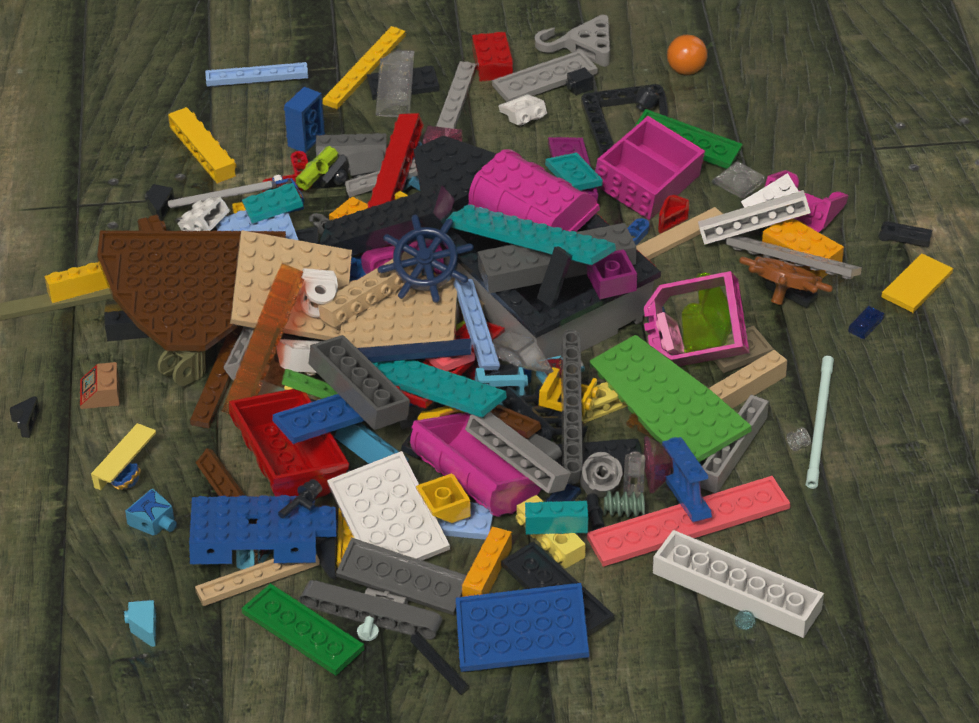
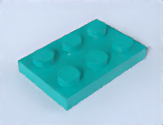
M577 152L545 160L546 167L556 177L568 181L578 190L602 186L603 179Z
M293 183L284 184L281 187L266 190L263 193L242 199L243 206L252 224L303 207L302 200Z

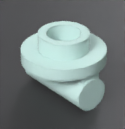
M367 616L365 622L357 629L358 637L364 641L373 640L378 636L379 630L373 623V617Z

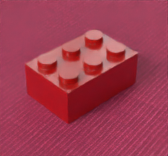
M505 32L472 35V50L479 81L495 80L513 73V61Z

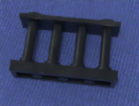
M543 384L537 386L534 395H519L511 386H508L506 390L507 398L502 401L506 408L539 421L541 429L535 434L551 441L552 436L562 435V412L539 406V391ZM528 403H534L537 406H530ZM539 413H545L547 417H542ZM583 421L582 442L588 429V426ZM550 424H556L558 427L553 428Z

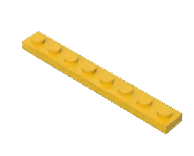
M391 26L323 98V105L338 109L364 82L367 74H371L404 39L406 31Z

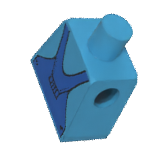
M154 489L149 490L125 511L127 525L150 535H157L162 529L172 532L177 524L173 520L174 515L171 504Z

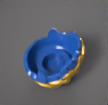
M129 463L111 482L113 487L119 490L133 487L137 483L141 472L137 463Z

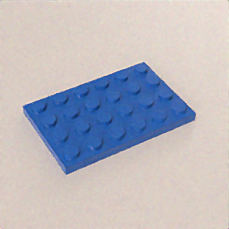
M581 583L456 597L461 672L589 657Z

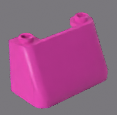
M784 170L769 175L765 187L788 173L798 189L799 178L796 174ZM837 191L832 193L829 198L826 197L822 200L805 193L810 213L794 219L817 232L823 231L845 207L849 195Z
M424 238L426 247L428 248L433 240L430 238ZM417 240L409 245L419 251ZM440 244L435 252L442 251ZM389 245L366 251L361 257L362 268L365 274L392 260L395 246ZM443 258L437 260L444 264ZM434 268L435 274L442 273V271Z

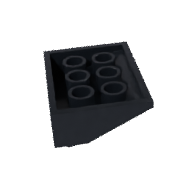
M115 300L106 301L104 318L107 342L149 338L147 334L134 324Z

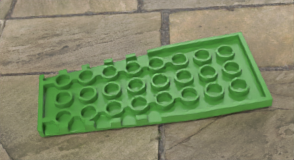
M637 335L630 337L590 360V367H594L601 380L604 379L608 383L610 390H614L618 394L619 400L628 405V410L638 416V421L659 443L662 444V441H667L673 437H682L698 462L752 431L751 425L720 397Z

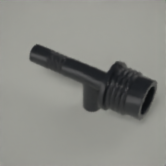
M311 479L299 486L297 489L299 495L278 512L279 517L284 519L299 505L312 511L315 507V504L312 502L322 491L320 483L315 479Z

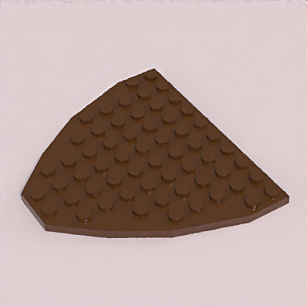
M100 231L97 258L113 299L140 330L166 351H206L239 326L230 324L241 231ZM249 231L286 238V231Z

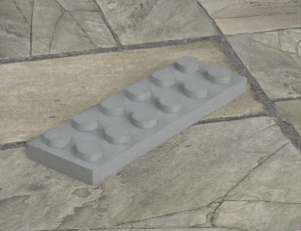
M579 50L492 80V86L506 102H509L527 94L533 96L565 85L567 73L584 67L592 75L597 74V67Z

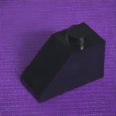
M153 184L150 190L146 192L145 200L151 214L158 215L160 221L164 220L170 210L168 201L174 200V192L172 187Z

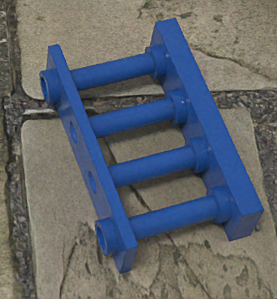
M673 437L667 441H662L663 447L673 462L674 473L665 476L667 485L692 522L711 518V509L702 498L700 481L708 479L707 473L682 437Z

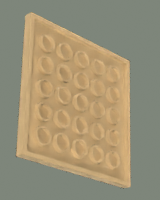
M242 230L230 324L321 340L340 336L341 324L334 328L322 319L311 317L302 310L298 287L303 268L334 271L337 277V292L348 286L352 250ZM310 302L313 307L318 308V304Z
M422 275V276L418 277L417 279H424V280H425V279H427V277H426L425 275ZM452 277L445 285L437 288L440 297L438 303L433 302L430 290L422 291L411 288L403 299L398 298L401 288L392 292L387 297L341 324L340 336L344 335L356 348L455 340L458 304L457 291L453 285L455 278Z

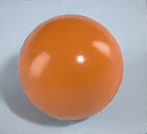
M681 35L675 38L669 45L667 60L675 72L682 75H692L704 67L707 61V49L703 41L698 37Z

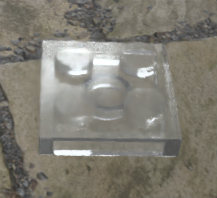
M738 161L715 178V184L742 199L765 182L764 175Z

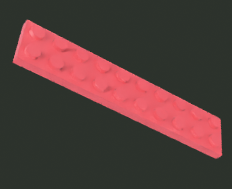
M769 476L702 497L711 509V518L692 522L681 504L588 532L587 540L604 567L658 550L673 530L689 537L697 538L790 509V502L774 477Z

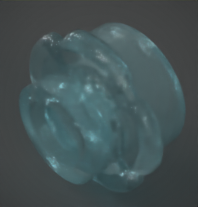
M748 610L740 611L735 617V625L743 630L751 629L756 623L753 613Z

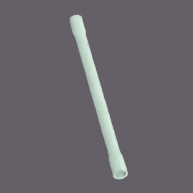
M824 356L822 358L820 388L810 463L806 478V486L808 488H816L818 486L828 394L834 359L831 356Z

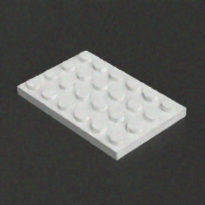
M402 451L327 480L328 486L353 538L419 560H425L450 550V545L436 517L431 514L416 490V486L419 483Z

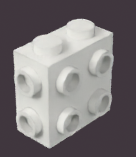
M210 197L204 202L200 200L193 204V209L184 213L181 216L182 220L177 224L181 231H211L230 210L221 197Z

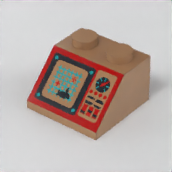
M117 362L97 364L80 379L81 409L120 406Z

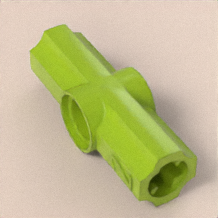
M327 146L313 161L306 164L305 169L295 178V183L299 188L307 190L321 175L327 173L328 168L338 158L336 149Z

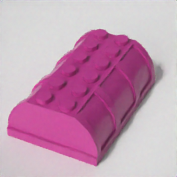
M510 149L497 153L490 162L484 165L476 173L469 190L468 205L487 208L493 212H502L509 216H517L524 220H532V222L539 224L544 223L551 227H560L566 231L577 232L600 210L594 196L574 188L568 181L546 172L543 167L523 159L517 152Z
M458 413L413 422L410 439L412 450L424 462L432 465L437 472L444 476L451 473L455 475L466 494L474 498L478 504L487 508L492 515L499 517L505 513L513 514L517 511L518 504L538 495L542 489L465 430L471 415L470 413Z

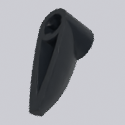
M337 528L336 537H316V549L320 564L327 575L335 580L337 571Z

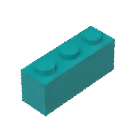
M587 501L525 502L526 534L588 533Z

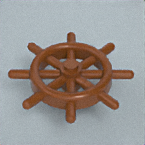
M760 256L756 257L755 260L746 257L739 259L741 264L750 266L749 271L751 273H756L776 284L771 299L776 304H783L786 291L790 287L816 293L818 289L826 292L833 290L831 285L822 283L820 276H816L814 273L788 262L762 258Z

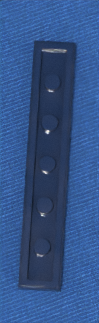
M471 338L357 349L369 361L375 363L470 355L472 341Z

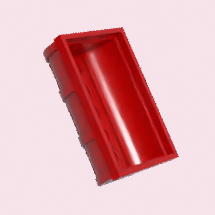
M296 389L229 401V414L234 425L240 429L246 446L253 452L262 474L269 480L275 497L281 495L298 496V487L311 479H315L322 487V491L315 498L317 499L331 492L327 480L346 473L349 463L330 432L293 444L272 421L273 414L312 402L307 393Z

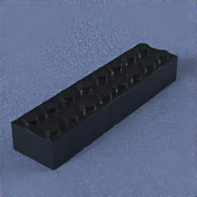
M440 185L329 220L325 224L319 244L352 250L351 256L389 245V243L384 241V235L388 234L400 240L406 233L414 230L411 219L413 215L419 217L421 228L441 229L446 219L450 216L454 198Z

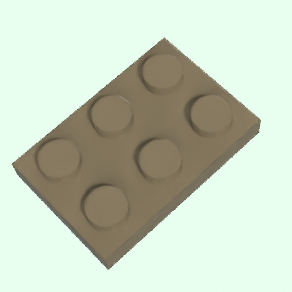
M755 326L746 328L750 353L713 360L723 373L752 363L774 350ZM733 333L705 343L704 350L735 344Z

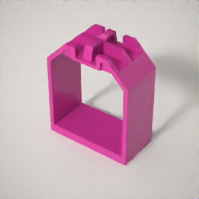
M731 271L659 285L644 306L645 317L649 318V323H644L645 331L649 333V345L677 366L750 353L739 281ZM726 286L735 344L673 356L667 350H664L661 344V339H663L662 332L658 331L656 321L658 320L657 314L662 313V307L668 298L674 295Z

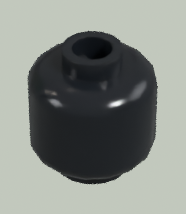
M649 85L641 86L634 97V101L637 103L636 107L642 111H645V109L652 110L659 99L658 90Z

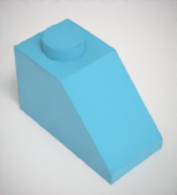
M154 600L128 602V611L124 612L125 624L129 623L130 632L151 647L156 646V610Z

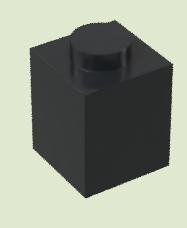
M585 67L567 73L566 86L575 96L593 90V75Z

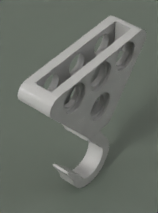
M600 15L570 30L563 37L550 43L543 42V40L555 35V27L542 30L535 35V47L539 51L554 52L567 48L573 53L581 50L592 62L601 66L609 65L608 16ZM604 34L605 36L599 37L597 35ZM604 44V45H606V46H604V47H599L598 45Z

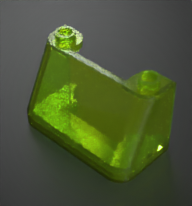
M698 273L696 278L709 276L711 274ZM721 287L699 290V304L690 303L684 307L682 311L684 353L726 345L732 324L728 299Z

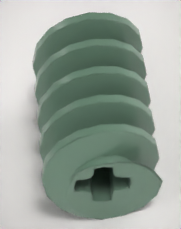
M608 491L604 497V516H606L607 511H609L611 517L614 516L615 511H617L619 517H622L624 511L627 517H630L632 512H634L635 518L639 516L640 512H642V515H645V497L643 492H640L637 498L635 492H632L631 496L628 497L627 492L624 491L622 497H620L619 492L616 491L614 497H612L611 492Z

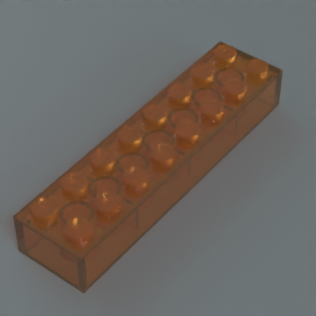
M284 263L281 264L221 410L222 412L229 414V401L257 396L263 385V382H260V380H264L270 367L267 362L270 363L275 355L277 348L274 345H278L284 330L282 329H284L291 314L289 312H291L298 297L296 295L304 282V279L301 278L303 271Z

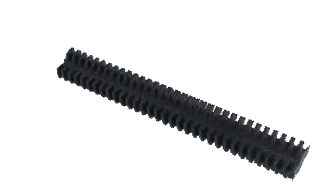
M418 631L411 635V643L430 661L460 695H463L469 689V685L462 680L463 678L457 675L458 673L451 668L447 661L432 648L433 646Z

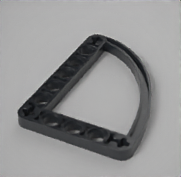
M659 84L649 85L658 90L659 114L668 116L667 100L663 87ZM641 86L590 92L582 95L581 105L599 157L614 145L601 108L635 103L634 97Z

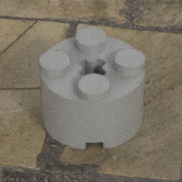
M606 452L594 453L586 459L582 466L580 484L587 495L594 493L598 498L605 497L608 491L611 494L616 491L622 477V466L616 458Z

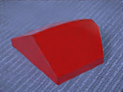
M670 195L665 199L659 213L658 232L660 234L688 220V199L676 195Z

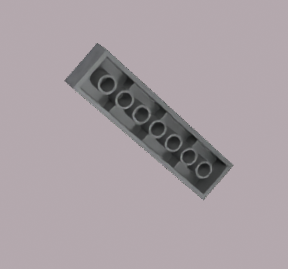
M625 223L577 232V234L590 235L593 238L606 239L608 242L615 243L616 251L624 249L632 265L636 264V245ZM515 244L478 252V269L488 294L539 284L543 282L552 254ZM571 260L565 278L587 274V264Z

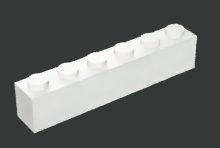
M804 190L698 221L705 245L809 214L810 209Z

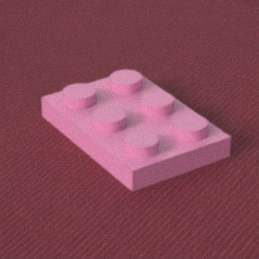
M665 312L657 314L656 326L658 331L662 332L663 339H661L663 349L672 355L686 353L678 322Z

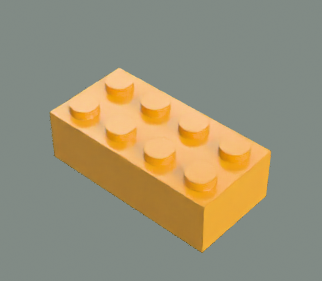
M794 218L772 224L763 231L762 242L842 262L844 250L842 245ZM799 266L814 273L816 276H820L822 279L828 275L822 269L817 271L811 270L810 266Z

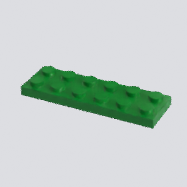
M645 109L635 125L637 126L649 116L705 150L704 161L726 169L731 168L742 149V144L647 109Z
M271 583L242 607V614L335 676L364 651L363 643Z

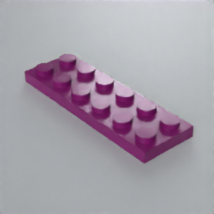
M548 137L551 158L577 152L590 166L583 138ZM596 187L580 190L595 197L596 201L598 200Z

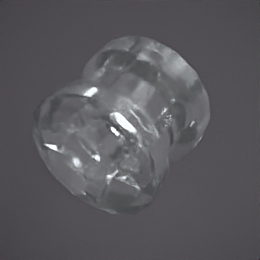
M803 427L798 428L796 432L788 433L786 436L788 445L793 451H798L802 446L807 447L811 444L810 435Z

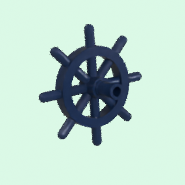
M413 215L411 219L414 230L406 233L400 240L388 234L384 235V241L395 246L393 263L379 266L377 270L381 274L396 271L397 276L404 283L398 293V298H405L411 288L422 291L430 290L433 302L438 303L440 297L437 288L445 285L452 277L462 283L468 282L467 276L456 271L458 254L472 251L474 246L472 244L455 246L453 240L447 235V232L453 225L452 219H447L439 230L431 227L421 228L419 217ZM424 238L434 239L427 248ZM417 240L419 251L409 245ZM440 243L444 244L447 248L446 250L435 252ZM406 252L414 256V258L402 260V255ZM450 257L448 266L437 261L438 259ZM416 265L411 275L403 269ZM434 268L442 271V273L435 278L433 274ZM421 272L427 277L425 280L417 278Z

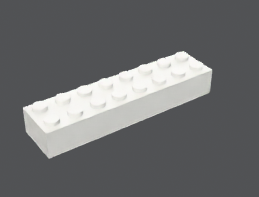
M675 530L670 533L653 557V574L804 638L822 610L824 593Z

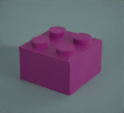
M624 249L614 251L593 265L587 264V275L599 299L637 291V273Z

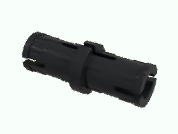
M594 493L588 494L585 497V501H587L588 518L591 521L592 530L604 528L603 509L599 505L598 496Z

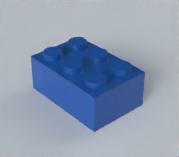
M303 87L284 105L288 147L306 153L316 143V135H324L325 132L322 94Z

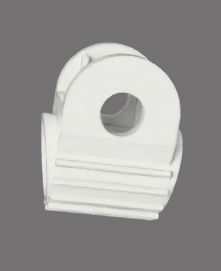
M303 268L298 287L301 308L307 315L320 318L319 309L313 307L310 302L327 304L334 299L335 293L338 290L336 274L334 271Z

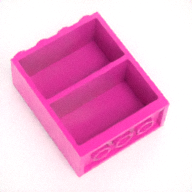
M647 116L597 159L595 172L603 179L602 186L597 188L651 220L660 212L668 196H677L699 177L705 150Z

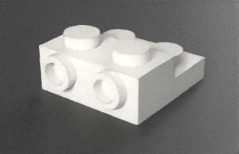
M528 94L498 105L499 111L506 114L509 122L517 126L525 125L530 120L540 119L547 114L545 102Z

